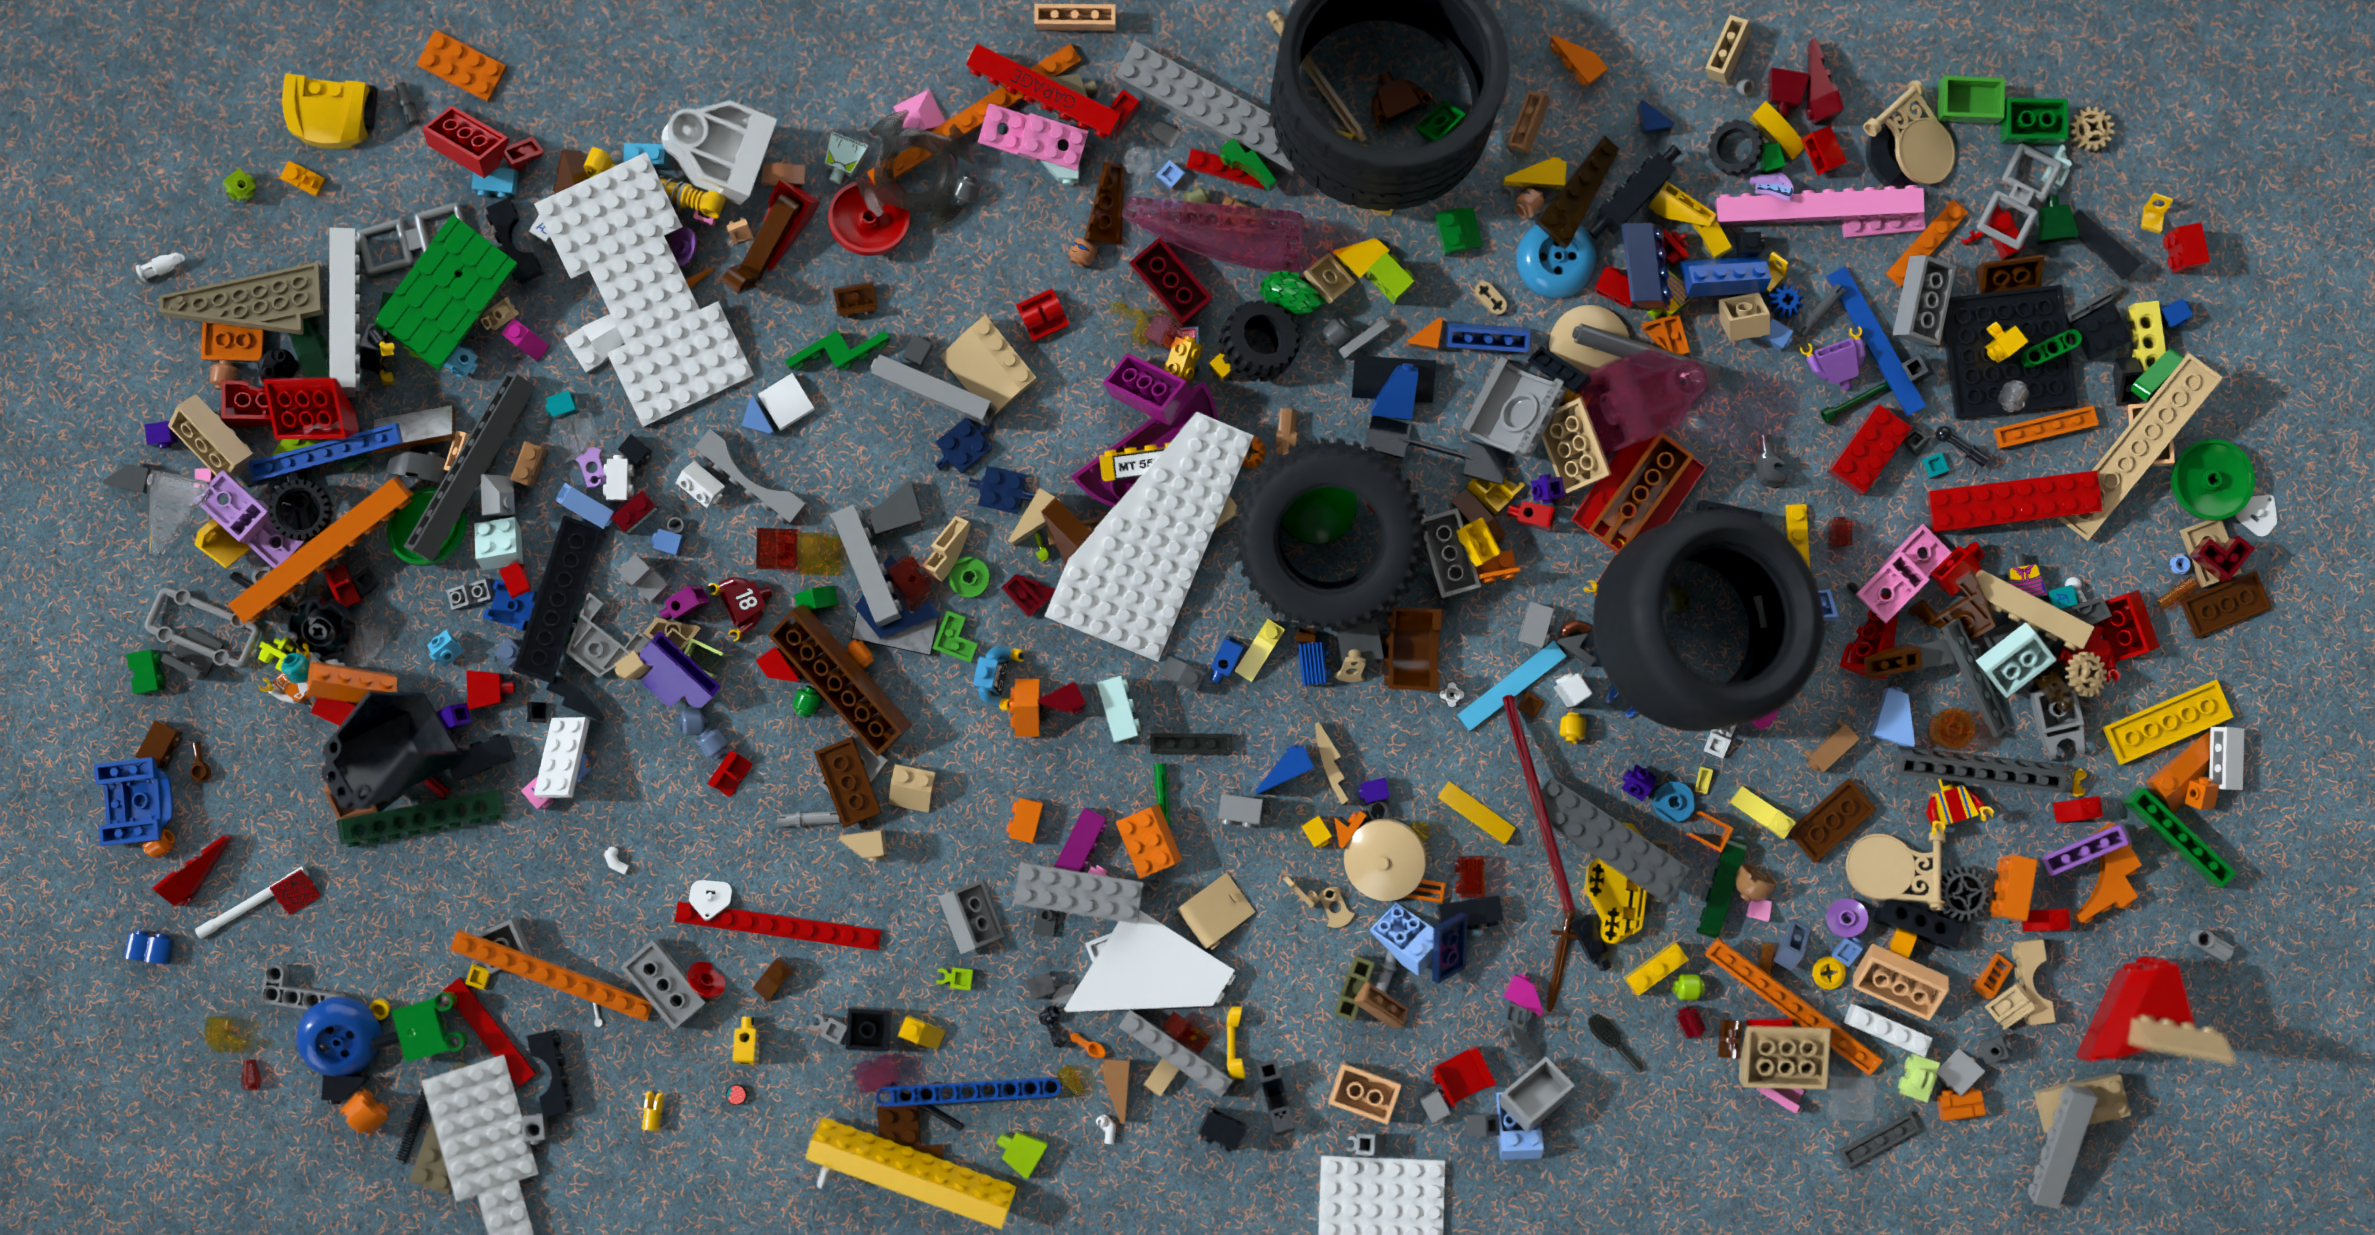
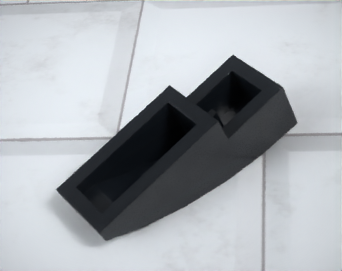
M555 675L553 683H549L546 690L564 697L562 706L603 722L604 716L584 692L569 681Z

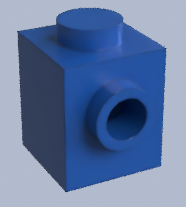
M2184 298L2160 310L2162 324L2166 330L2175 325L2177 328L2188 323L2187 318L2193 315L2191 305Z

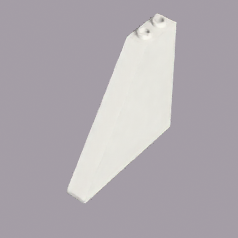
M1139 910L1137 924L1118 922L1064 1010L1076 1012L1213 1006L1215 1002L1219 1004L1225 993L1222 990L1225 985L1230 986L1236 977L1233 974L1235 970Z

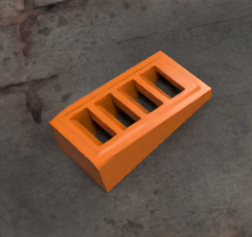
M1995 953L1975 981L1972 989L1988 1000L1995 998L2013 964L1999 953ZM2002 962L2007 967L2003 971L1995 964ZM1992 969L1998 972L2000 976L1998 977L1997 975L1992 973ZM1990 977L1995 983L1993 984L1987 978Z

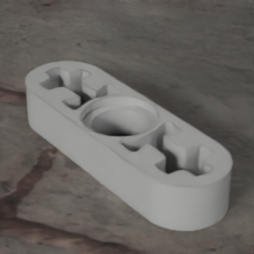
M1387 317L1383 318L1339 350L1340 354L1344 359L1348 358L1365 346V343L1369 340L1371 342L1388 330L1392 324Z

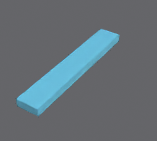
M1553 640L1457 714L1458 718L1469 731L1504 705L1502 699L1504 696L1513 695L1515 697L1564 659L1566 655Z

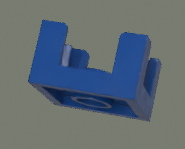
M496 579L493 589H496L491 608H486L483 618L525 631L538 592L531 590L512 599L504 581Z

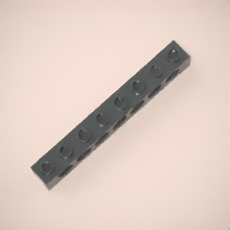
M1898 746L1894 764L1899 775L2061 793L2064 791L2067 777L2062 764Z

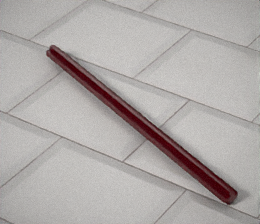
M1506 695L1502 698L1563 909L1565 912H1572L1575 910V905L1513 695Z

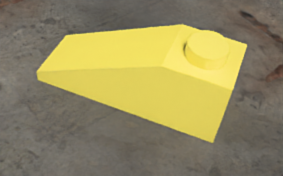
M1267 619L1235 672L1252 682L1285 629Z

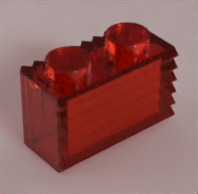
M1457 856V861H1454V873H1458V881H1455V893H1459L1460 898L1485 897L1484 856Z

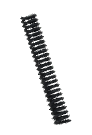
M419 1095L421 1098H417L420 1101H416L418 1104H415L417 1107H414L415 1110L412 1113L411 1119L413 1120H409L412 1123H408L410 1126H407V1128L409 1129H406L405 1138L402 1139L400 1147L403 1148H399L401 1151L397 1152L400 1154H396L398 1157H395V1159L403 1161V1164H406L409 1157L410 1148H412L420 1123H422L421 1120H423L422 1117H424L423 1114H425L428 1105L427 1100L422 1099H426V1096Z

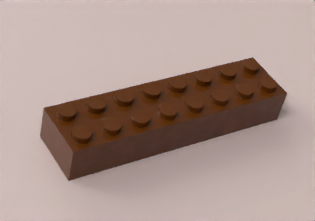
M804 603L792 609L768 634L773 642L877 757L887 751L913 725Z

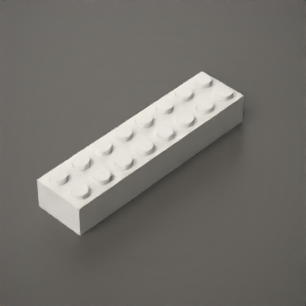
M330 228V378H337L347 397H355V391H360V374H355V371H360V354H355V352H359L360 334H355V332H359L360 315L355 314V312H359V294H355L359 293V275L355 274L359 273V255H355V253L359 254V235H355V228Z

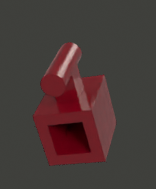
M1688 1005L1677 1010L1678 1014L1674 1015L1686 1039L1694 1036L1697 1038L1707 1030L1695 1007L1689 1008Z

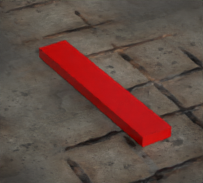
M461 977L443 990L444 992L451 991L456 994L458 1000L456 1008L495 1057L504 1055L509 1074L519 1087L537 1074Z

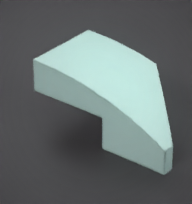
M2064 145L2058 148L2053 159L2063 164L2053 185L2058 190L2063 186L2070 171L2069 168L2072 166L2071 161H2068L2065 154L2066 148ZM2048 166L2041 181L2046 182L2053 169L2052 167Z

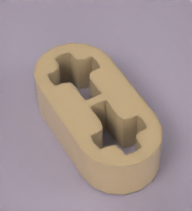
M1485 281L1478 283L1474 290L1476 298L1491 314L1496 316L1503 314L1507 308L1505 299L1490 283ZM1479 287H1487V294L1490 296V298H1488L1485 294L1480 295ZM1491 299H1493L1496 303H1502L1501 311L1499 309H1493L1494 303L1491 301Z

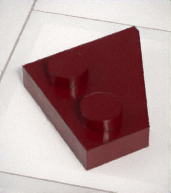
M1015 574L1001 587L1028 618L1051 599L1056 590L1053 587H1047L1040 584V582L1029 580L1019 574Z

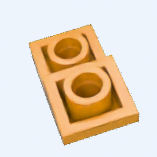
M1897 928L1889 943L1888 950L1908 959L1917 935Z

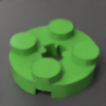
M963 557L957 560L949 573L951 588L962 597H977L989 586V570L977 558ZM967 572L975 574L972 583L964 581Z

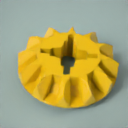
M1825 956L1818 959L1813 966L1812 976L1818 986L1831 990L1843 983L1845 968L1834 957ZM1827 965L1830 970L1837 971V973L1830 975V982L1827 976L1820 974L1826 971Z

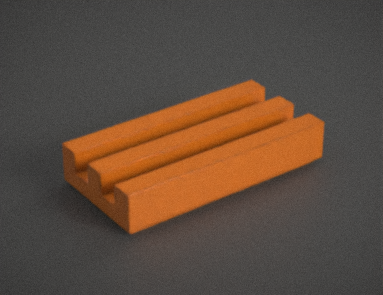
M1422 879L1420 883L1441 886V891L1422 887L1414 889V891L1439 894V899L1413 894L1405 896L1406 898L1443 903L1446 883Z

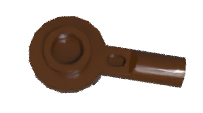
M200 741L192 742L195 763L191 765L190 775L196 782H205L210 778L211 769L208 764L203 762Z

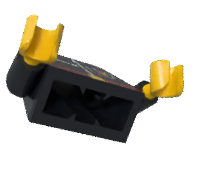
M368 324L360 343V368L374 371L378 375L380 374L382 384L390 385L394 384L392 372L385 373L386 369L383 366L385 356L394 355L393 350L395 347L393 343H389V334L377 324Z

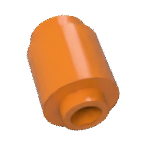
M855 639L846 646L847 652L862 669H865L875 661L872 657L873 654L862 640L857 642Z

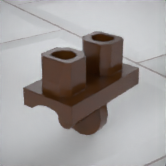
M1720 1019L1717 1057L1739 1059L1741 1021Z

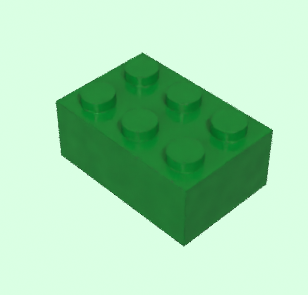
M2005 99L2004 119L2000 121V144L2061 145L2068 139V99Z

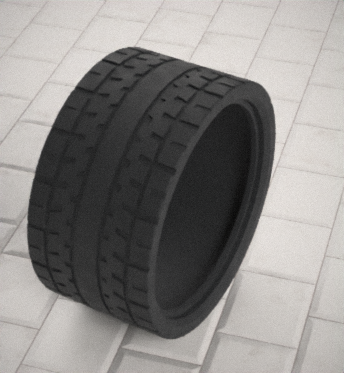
M1296 0L1290 10V14L1287 15L1281 32L1270 96L1273 129H1275L1277 141L1287 160L1292 163V167L1310 185L1318 188L1320 192L1328 197L1350 206L1355 205L1358 208L1390 211V209L1402 210L1426 204L1429 200L1433 201L1456 187L1460 180H1463L1471 172L1480 159L1507 86V73L1509 70L1507 44L1505 37H1503L1502 27L1494 11L1485 0ZM1372 20L1407 24L1437 39L1457 59L1470 87L1472 113L1452 133L1426 146L1404 150L1374 148L1344 136L1322 118L1305 91L1300 65L1306 55L1319 41L1342 27Z

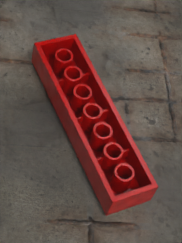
M2097 470L1927 492L1932 533L2095 514L2103 511Z

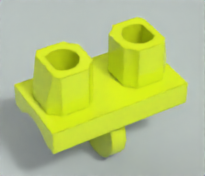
M287 636L282 640L275 638L273 643L278 645V648L262 641L259 645L262 650L258 659L270 664L274 656L279 657L280 659L275 668L282 672L281 665L283 659L289 655L285 651L287 650L292 653L295 647L290 645L291 639Z

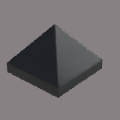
M527 702V722L546 723V702Z

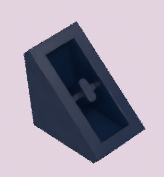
M1643 99L1637 107L1642 135L1670 131L1675 124Z

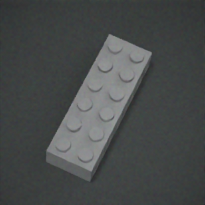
M1020 862L1013 904L1137 924L1144 882Z

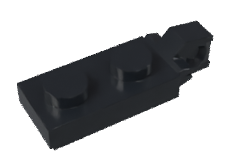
M1586 914L1571 923L1587 959L1591 960L1592 964H1597L1600 971L1610 969L1611 965L1607 958L1609 956L1608 949L1591 914Z

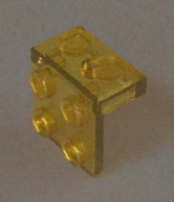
M1116 301V303L1110 302V312L1136 323L1131 335L1132 343L1140 346L1141 342L1145 343L1150 332L1148 331L1149 320L1145 316L1146 313L1139 309L1132 311L1127 308L1126 304L1120 301Z

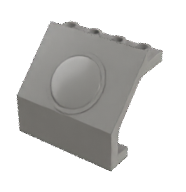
M1500 356L1460 430L1487 445L1530 460L1568 389L1562 386L1564 382L1558 378L1554 381H1549L1526 373L1507 363L1508 360Z

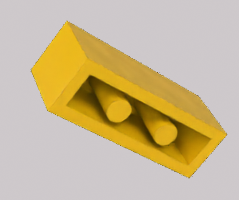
M1672 942L1623 978L1634 994L1639 996L1689 959L1678 944Z

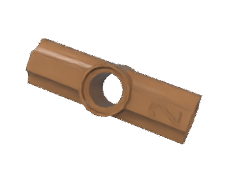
M1280 408L1275 443L1276 454L1278 453V455L1280 453L1285 455L1289 453V446H1296L1297 410Z

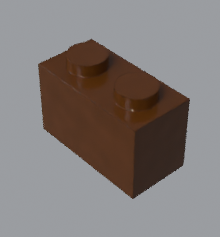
M154 720L135 757L138 759L154 757L158 768L168 766L172 760L171 753L173 749L177 748L182 741L180 736L183 732L163 721Z

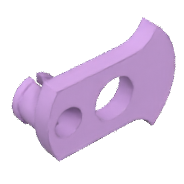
M588 447L582 449L573 459L579 462L586 485L590 488L599 487L606 483V476H604L600 460V454L603 450L599 448ZM589 462L597 464L596 472L589 473L586 466ZM598 477V482L593 484V479Z

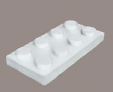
M586 717L551 719L534 791L536 797H573L590 722Z

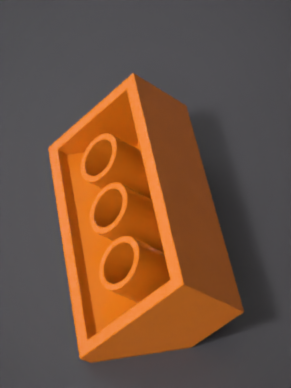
M309 661L307 695L359 703L368 691L397 692V677L393 674Z

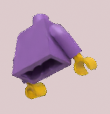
M1858 326V335H1853L1850 328V339L1815 350L1814 355L1812 354L1813 347L1811 344L1808 343L1810 351L1807 353L1803 352L1802 347H1800L1801 353L1807 356L1806 360L1812 372L1822 380H1829L1832 385L1839 383L1842 390L1850 389L1853 386L1851 378L1859 375L1858 369L1862 367L1866 356L1863 340L1860 339L1862 334L1861 327Z

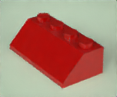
M452 105L422 127L429 147L483 178H486L500 166L509 142L507 136Z

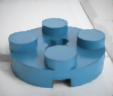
M1667 782L1659 786L1655 791L1653 807L1656 814L1665 821H1683L1694 810V795L1691 789L1681 782ZM1676 796L1678 798L1677 802L1679 803V805H1674L1671 807L1669 805V798H1674Z

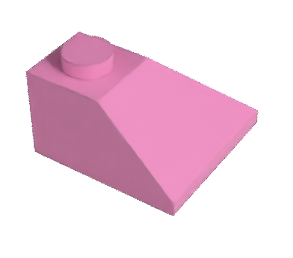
M930 89L893 106L910 142L920 139L945 123Z

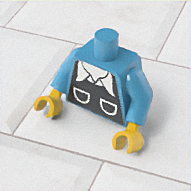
M994 647L987 652L986 656L979 657L973 686L978 689L979 697L982 701L995 706L999 705L1001 710L1010 711L1008 702L1014 700L1011 698L1001 699L1009 658L1023 662L1024 659H1020L1018 656L1021 652L1025 653L1024 650Z

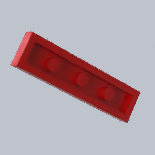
M1191 148L1186 169L1264 190V186L1253 176L1238 168L1231 169L1229 165H1225L1221 161L1220 156Z

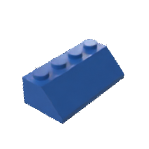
M1757 256L1716 260L1679 261L1678 263L1687 297L1762 293L1766 291L1771 281L1767 261Z

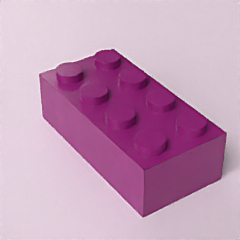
M1129 353L1122 358L1103 382L1112 398L1169 426L1194 396L1186 380Z

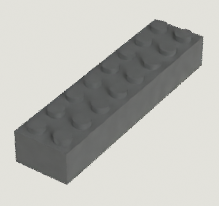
M1550 777L1541 792L1552 829L1668 906L1691 873L1690 868L1553 777ZM1532 803L1528 811L1531 815L1537 818Z

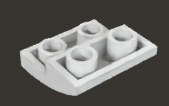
M793 373L758 394L780 431L815 410Z

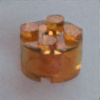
M1959 708L1943 709L1936 712L1929 721V738L1936 746L1942 749H1959L1969 744L1974 738L1975 724L1969 713ZM1952 725V728L1954 729V732H1951V730L1949 729V726Z

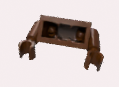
M1387 71L1379 76L1383 86L1377 88L1376 94L1373 96L1371 111L1376 120V127H1380V122L1388 125V122L1419 109L1420 101L1423 107L1426 108V101L1434 103V99L1430 92H1425L1410 80H1405L1403 77L1393 80L1390 71Z

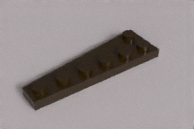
M1605 135L1601 137L1535 222L1563 249L1570 245L1620 149Z

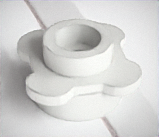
M1453 682L1449 683L1448 687L1440 692V698L1445 699L1450 707H1454L1456 702L1464 697V692L1460 691Z

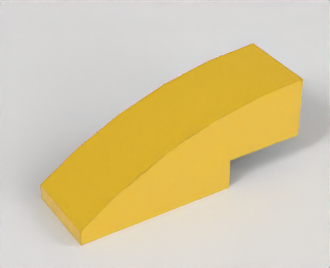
M1767 101L1749 118L1751 122L1764 132L1763 135L1772 141L1773 144L1779 143L1781 151L1792 161L1805 148L1801 137Z

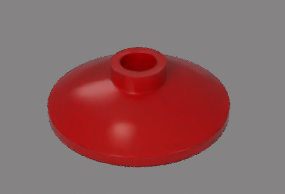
M696 962L687 971L688 983L699 995L715 998L724 991L726 985L725 978L717 973L710 963Z

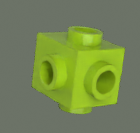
M240 168L223 180L222 184L227 189L225 192L232 200L236 199L238 202H241L244 199L248 201L255 195L253 191L256 189L254 185L256 181L250 174H245Z

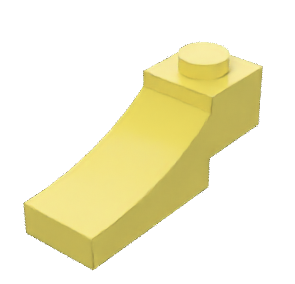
M1743 786L1740 787L1730 801L1732 805L1780 839H1785L1796 823L1783 812L1766 803Z

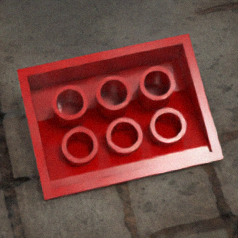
M336 377L263 380L275 439H342L359 432L356 412Z

